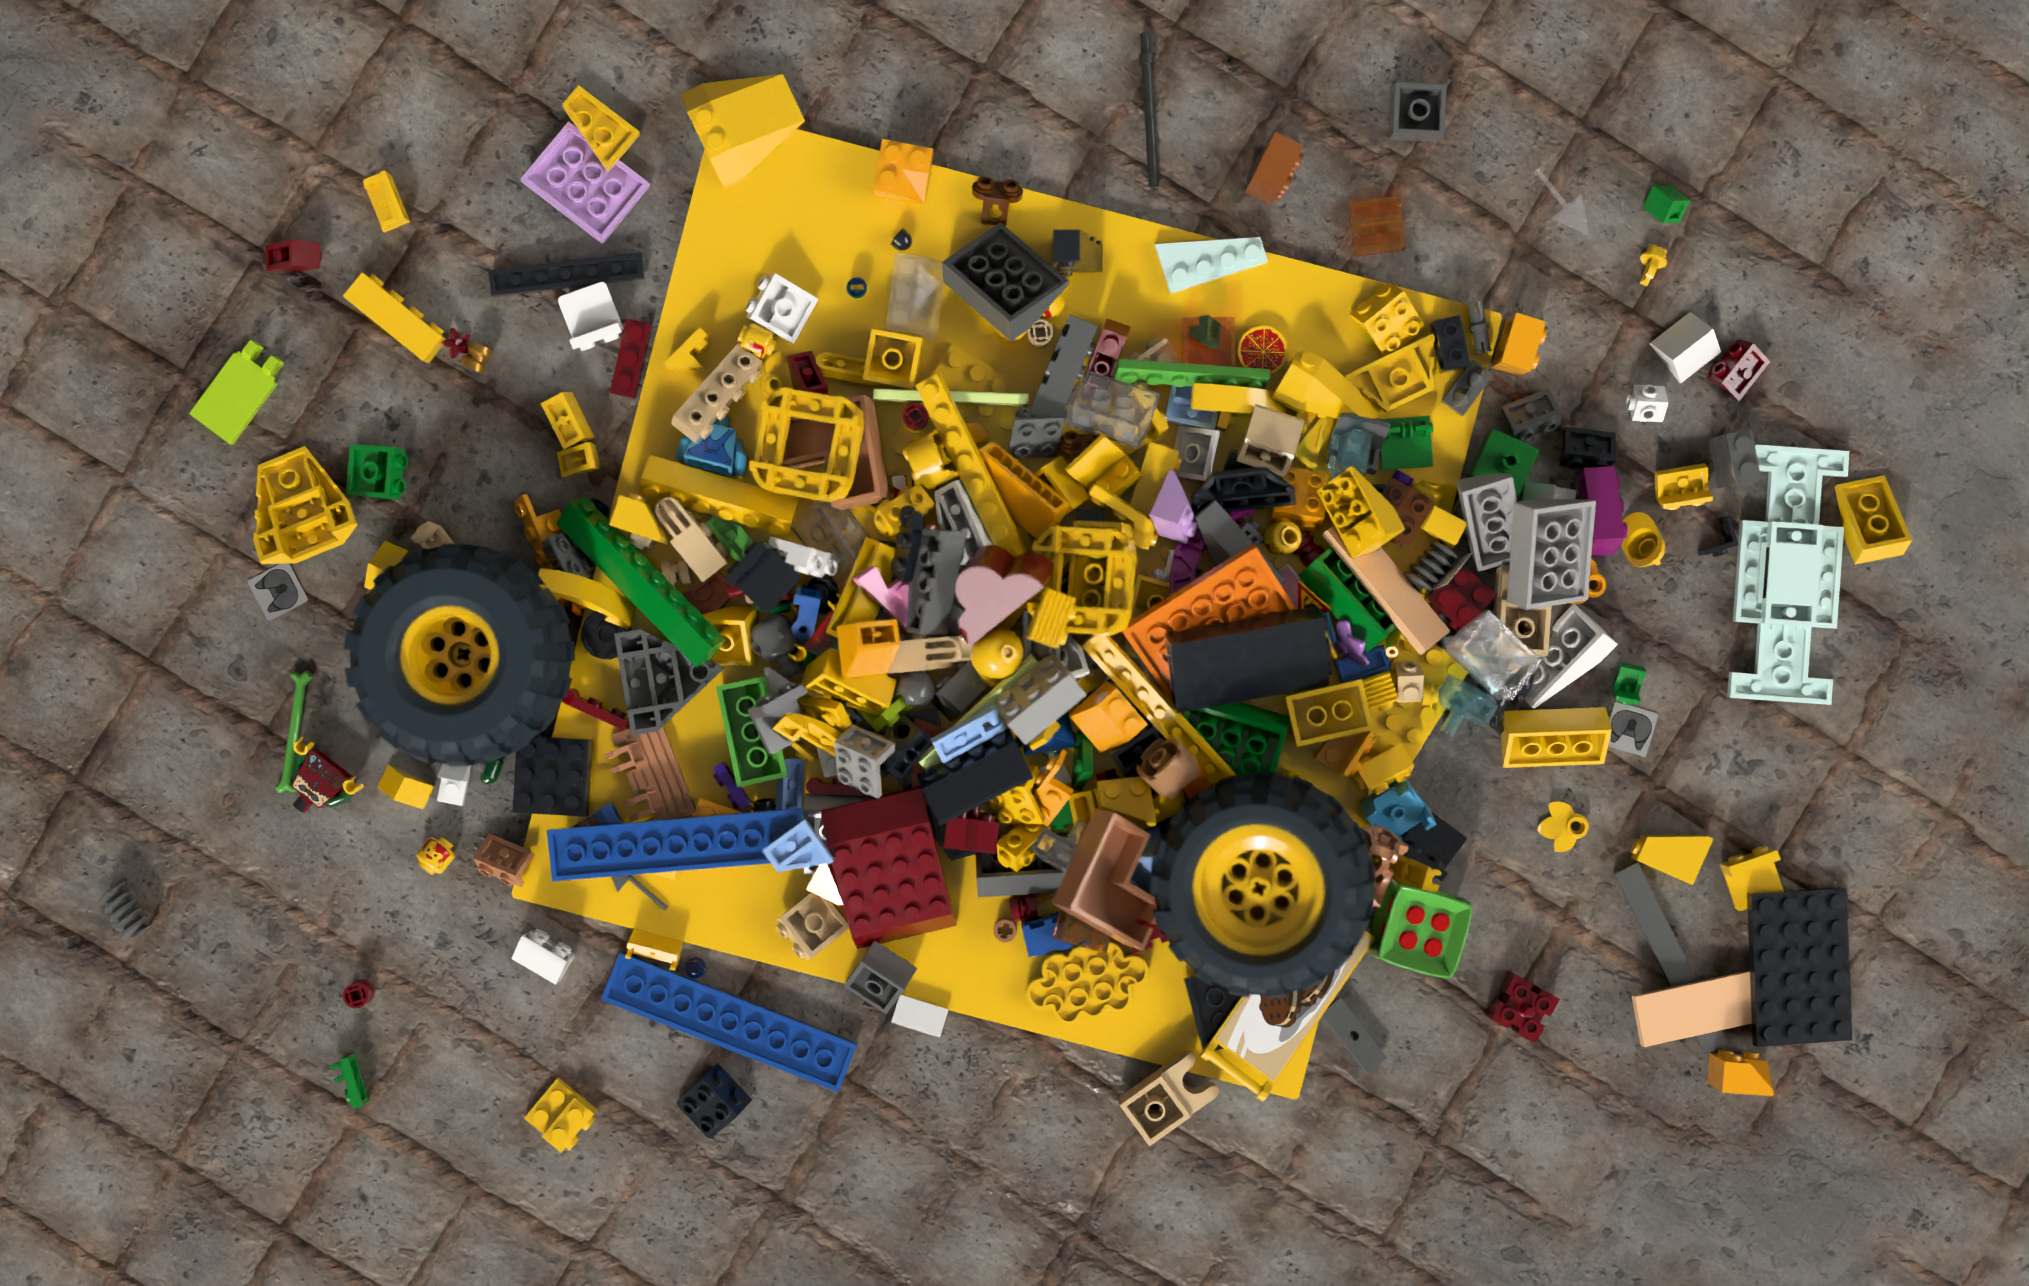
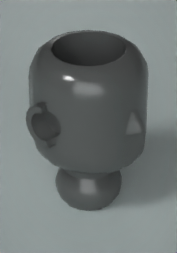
M783 614L773 615L752 628L751 636L753 641L751 645L757 655H761L767 663L777 661L781 676L788 678L803 670L802 662L795 661L788 656V653L794 655L793 652L798 649L793 644L799 645V639L793 636L792 623L789 622L786 616Z

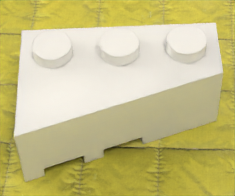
M955 480L936 490L934 494L938 524L941 525V529L966 532L959 570H961L974 550L981 546L993 545L962 480Z

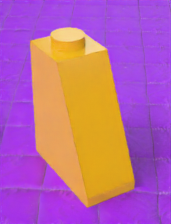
M1702 834L1640 835V838L1636 839L1632 844L1631 858L1693 885L1713 838Z

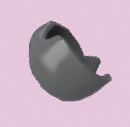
M923 670L904 672L896 680L894 693L895 695H901L906 705L911 704L916 707L928 705L935 696V684L931 677Z

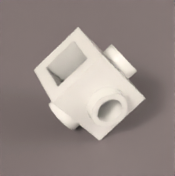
M1634 385L1632 394L1628 395L1626 400V408L1630 410L1632 421L1663 422L1669 403L1665 386Z

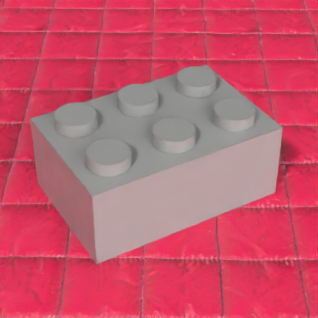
M1052 653L1049 657L1043 658L1031 672L1021 676L1018 682L1009 690L1003 691L998 699L994 701V704L1007 725L1026 745L1087 694L1055 653Z

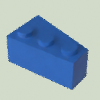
M1064 910L1038 916L1036 919L1021 920L1029 957L1044 955L1056 949H1069L1074 947V944L1084 942V944L1099 941L1098 937L1103 936L1101 931Z

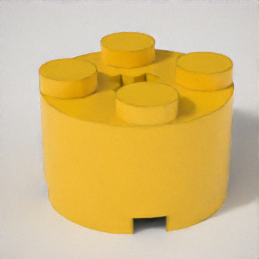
M937 429L911 441L903 448V454L913 470L911 476L917 485L923 484L925 487L933 489L959 476Z

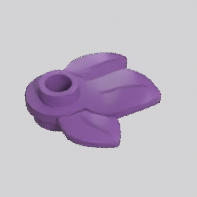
M1347 620L1337 623V641L1334 643L1335 650L1342 656L1350 657L1361 666L1368 665L1369 662L1363 655L1365 642L1351 635V627Z

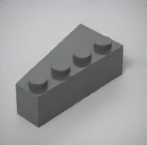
M1072 315L1068 316L1031 406L1030 413L1032 418L1064 416L1066 419L1068 412L1064 411L1067 402L1072 404L1077 389L1073 388L1076 379L1081 380L1087 366L1082 364L1085 357L1090 358L1096 343L1092 342L1098 326Z
M922 528V537L913 580L909 582L906 632L915 634H947L966 532Z

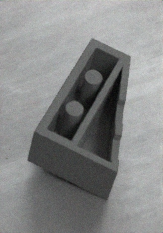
M971 660L961 661L954 668L957 673L952 678L947 675L937 685L940 690L931 700V703L937 706V709L950 722L988 686L981 680Z

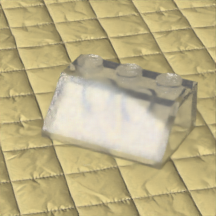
M895 253L886 331L937 340L944 291L941 261L923 256Z
M1088 371L1067 402V426L1097 436L1103 434L1109 440L1138 449L1148 433L1159 399V393Z
M819 500L815 501L793 521L791 526L792 530L806 547L840 556L837 572L834 576L828 575L836 585L850 576L865 538L872 539L850 509L842 511L832 507L831 502Z
M1486 610L1460 629L1444 650L1496 700H1513L1541 662V659L1489 610Z

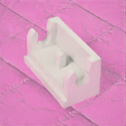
M900 995L891 1023L940 1037L948 1009Z

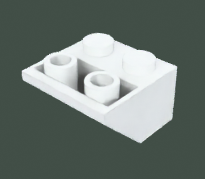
M531 929L520 938L512 959L556 985L561 981L575 954L571 952L572 948L562 942L557 944L549 939L550 936L540 929H536V931Z

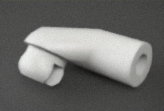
M1175 550L1168 551L1166 566L1162 570H1153L1151 578L1165 582L1170 581L1169 576Z

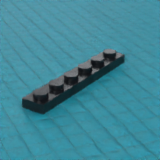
M641 252L488 270L492 297L584 287L599 282L609 284L645 279Z

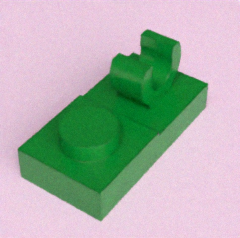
M355 1053L339 1059L340 1062L333 1063L329 1068L330 1070L334 1068L341 1070V1076L334 1078L333 1082L339 1083L345 1079V1098L348 1103H351L352 1109L365 1105L369 1102Z

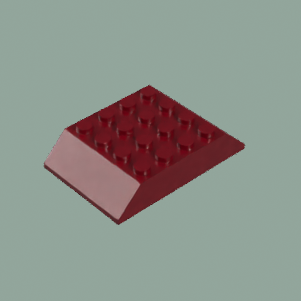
M921 787L883 795L878 799L870 798L821 810L828 851L835 859L832 862L850 933L857 949L871 946L874 940L882 944L957 926Z

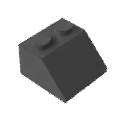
M874 940L844 987L887 1014L907 987L917 968L890 951L886 946Z

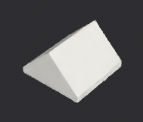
M1691 312L1649 343L1679 383L1685 381L1721 353L1714 329Z
M1178 426L1173 448L1179 451L1178 457L1182 458L1179 470L1176 473L1178 478L1204 483L1211 475L1220 431Z

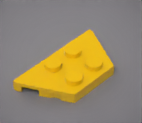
M1434 334L1426 336L1344 377L1383 411L1393 410L1434 390L1433 346L1435 336Z

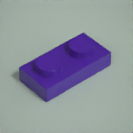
M725 761L713 768L716 772L713 774L715 780L721 787L725 785L730 793L727 797L735 808L739 807L741 810H744L752 804L744 789L737 787L735 776Z

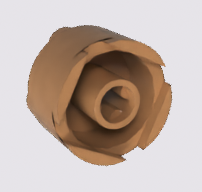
M1168 736L1170 739L1165 741L1162 738L1157 739L1145 749L1140 757L1143 762L1141 767L1137 765V772L1159 795L1173 799L1179 795L1181 789L1190 781L1198 777L1200 770L1197 768L1196 757L1174 736Z

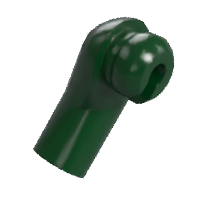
M500 759L486 763L483 773L480 774L482 783L488 785L498 779L502 769Z

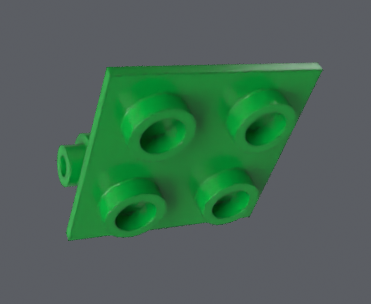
M1429 416L1380 419L1390 424V430L1380 449L1382 471L1433 467L1431 443L1433 423H1430Z

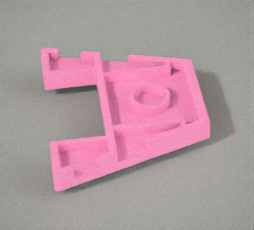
M928 525L925 527L930 529H936L934 525ZM875 566L868 567L853 578L859 586H862L868 592L867 594L873 600H876L884 608V611L891 618L897 619V623L905 631L907 630L909 582H903L897 578L886 586Z

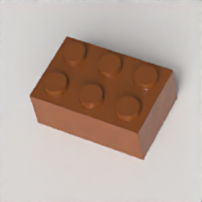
M1275 132L1244 193L1272 206L1275 200L1280 202L1293 179V174L1304 157L1300 153L1303 145Z

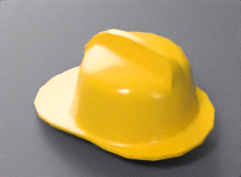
M1634 512L1627 515L1623 522L1627 524L1628 535L1622 542L1621 547L1628 561L1636 567H1646L1653 564L1660 565V560L1665 554L1666 546L1655 522L1649 515L1642 512Z

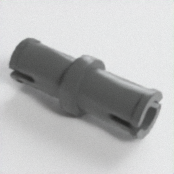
M1483 300L1476 301L1477 313L1475 312L1474 302L1467 303L1471 323L1469 332L1472 331L1475 354L1482 353L1481 342H1483L1484 352L1492 351L1487 330L1490 326L1489 323H1486Z

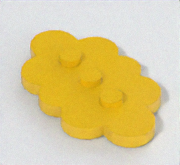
M1112 940L1100 941L1093 948L1085 944H1078L1072 947L1068 954L1062 952L1049 954L1042 963V976L1033 978L1027 984L1025 997L1028 1004L1034 1009H1051L1053 1017L1063 1024H1073L1082 1016L1090 1020H1097L1102 1018L1107 1010L1122 1012L1128 1009L1134 998L1133 988L1145 984L1150 975V967L1147 961L1138 954L1124 955L1121 946Z

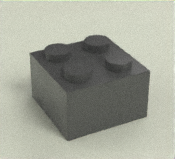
M1395 82L1390 89L1388 140L1439 142L1445 134L1447 85Z

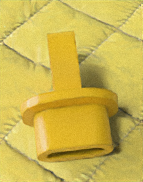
M1649 244L1646 252L1641 254L1640 259L1645 265L1640 284L1647 286L1650 279H1653L1656 270L1667 265L1665 257L1668 251L1666 249Z

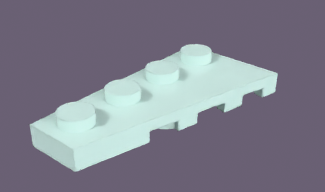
M1260 237L1155 244L1170 294L1268 262Z

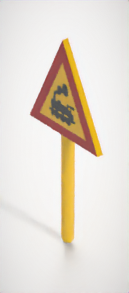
M1298 580V609L1318 606L1321 613L1331 609ZM1329 639L1331 648L1330 653L1332 657L1336 659L1337 653Z

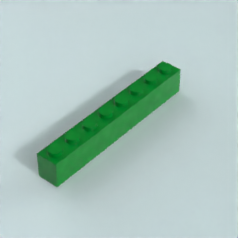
M582 497L570 502L556 522L563 532L695 667L711 660L726 640L719 631L701 615L698 609L694 608L684 598L683 594L648 561L645 555L641 554L631 544L626 536L616 527L610 525L611 521L596 508L592 501Z

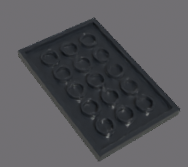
M1847 888L1747 893L1753 1046L1765 1047L1852 1040Z

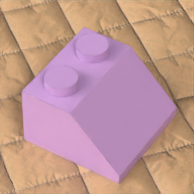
M1169 470L1150 512V517L1159 536L1187 544L1189 538L1195 535L1198 524L1175 471Z

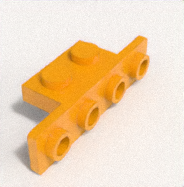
M521 495L515 500V511L517 516L522 518L525 525L526 538L529 542H532L535 550V560L542 569L552 570L559 563L557 561L549 564V561L554 559L555 556L547 559L542 550V541L550 536L563 533V530L556 524L561 516V512L558 509L536 517L528 495Z
M1063 749L1057 757L1052 755L1045 767L1047 771H1040L1041 773L1034 783L1036 786L1031 789V793L1045 818L1043 824L1047 827L1073 793L1072 788L1053 778L1067 752ZM1011 823L1013 827L1018 825V823Z

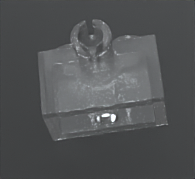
M1077 819L1067 837H1061L1044 827L1032 845L1031 850L1044 862L1066 873L1088 824Z

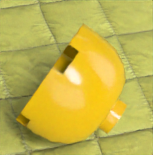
M993 627L973 644L970 658L979 674L989 678L1001 679L1012 675L1020 667L1023 660V646L1021 640L1014 632L1002 627Z

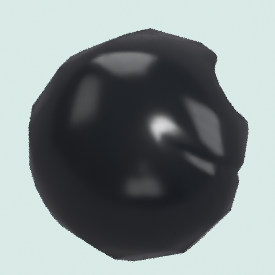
M823 576V578L812 577L802 585L803 588L822 591L818 614L820 615L833 610L828 605V601L833 605L839 601L836 595L839 594L838 586L832 579Z

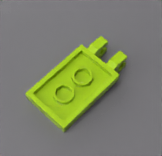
M252 340L243 348L242 353L238 351L232 354L189 413L230 445H234L276 388L278 383L275 382V376L284 365L283 361L272 355L262 368L254 361L264 347Z

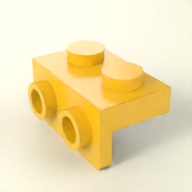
M1705 463L1654 471L1655 500L1663 509L1675 510L1680 506H1700L1705 502L1713 501V495L1708 490V467Z

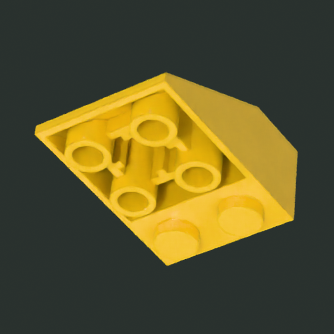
M1350 466L1317 490L1352 559L1372 553L1405 530L1394 507L1353 466Z

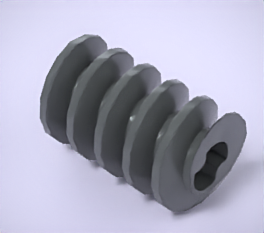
M1441 540L1439 542H1431L1430 545L1433 550H1424L1426 558L1422 556L1417 557L1419 565H1410L1412 573L1408 571L1403 573L1422 595H1424L1423 588L1429 591L1432 590L1429 584L1430 581L1439 583L1436 577L1437 573L1443 576L1446 575L1443 566L1453 567L1450 562L1451 558L1457 561L1460 560L1459 556Z
M126 882L111 888L98 900L100 906L108 904L103 910L104 914L113 913L109 921L111 923L118 922L114 928L115 931L124 930L120 935L121 940L134 938L153 926V924L143 925L148 918L147 915L138 917L142 907L132 908L133 904L137 901L136 898L127 900L131 890L121 891Z

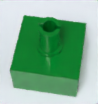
M1491 429L1486 432L1466 477L1470 478L1488 474H1511L1516 497H1519L1540 450L1500 431Z

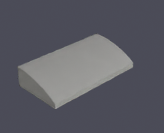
M1488 474L1456 481L1464 521L1467 523L1466 531L1472 560L1477 571L1509 563L1514 502H1517L1512 475Z

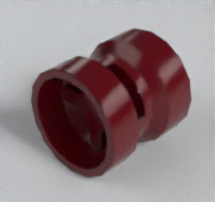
M912 403L904 409L903 420L909 429L919 431L927 425L929 415L923 405Z
M1309 532L1302 537L1300 546L1293 552L1301 557V562L1305 567L1309 566L1325 552L1321 545H1316L1313 541L1314 537Z
M1026 894L1022 898L1017 896L1009 897L1013 922L1021 921L1022 918L1027 917L1029 919L1038 918L1034 894Z
M364 979L357 980L344 989L343 1000L351 1008H360L374 998L375 989L369 981Z

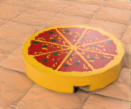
M1260 325L1249 329L1242 335L1237 345L1236 354L1242 367L1270 369V375H1273L1286 362L1288 346L1286 339L1280 331L1270 326Z

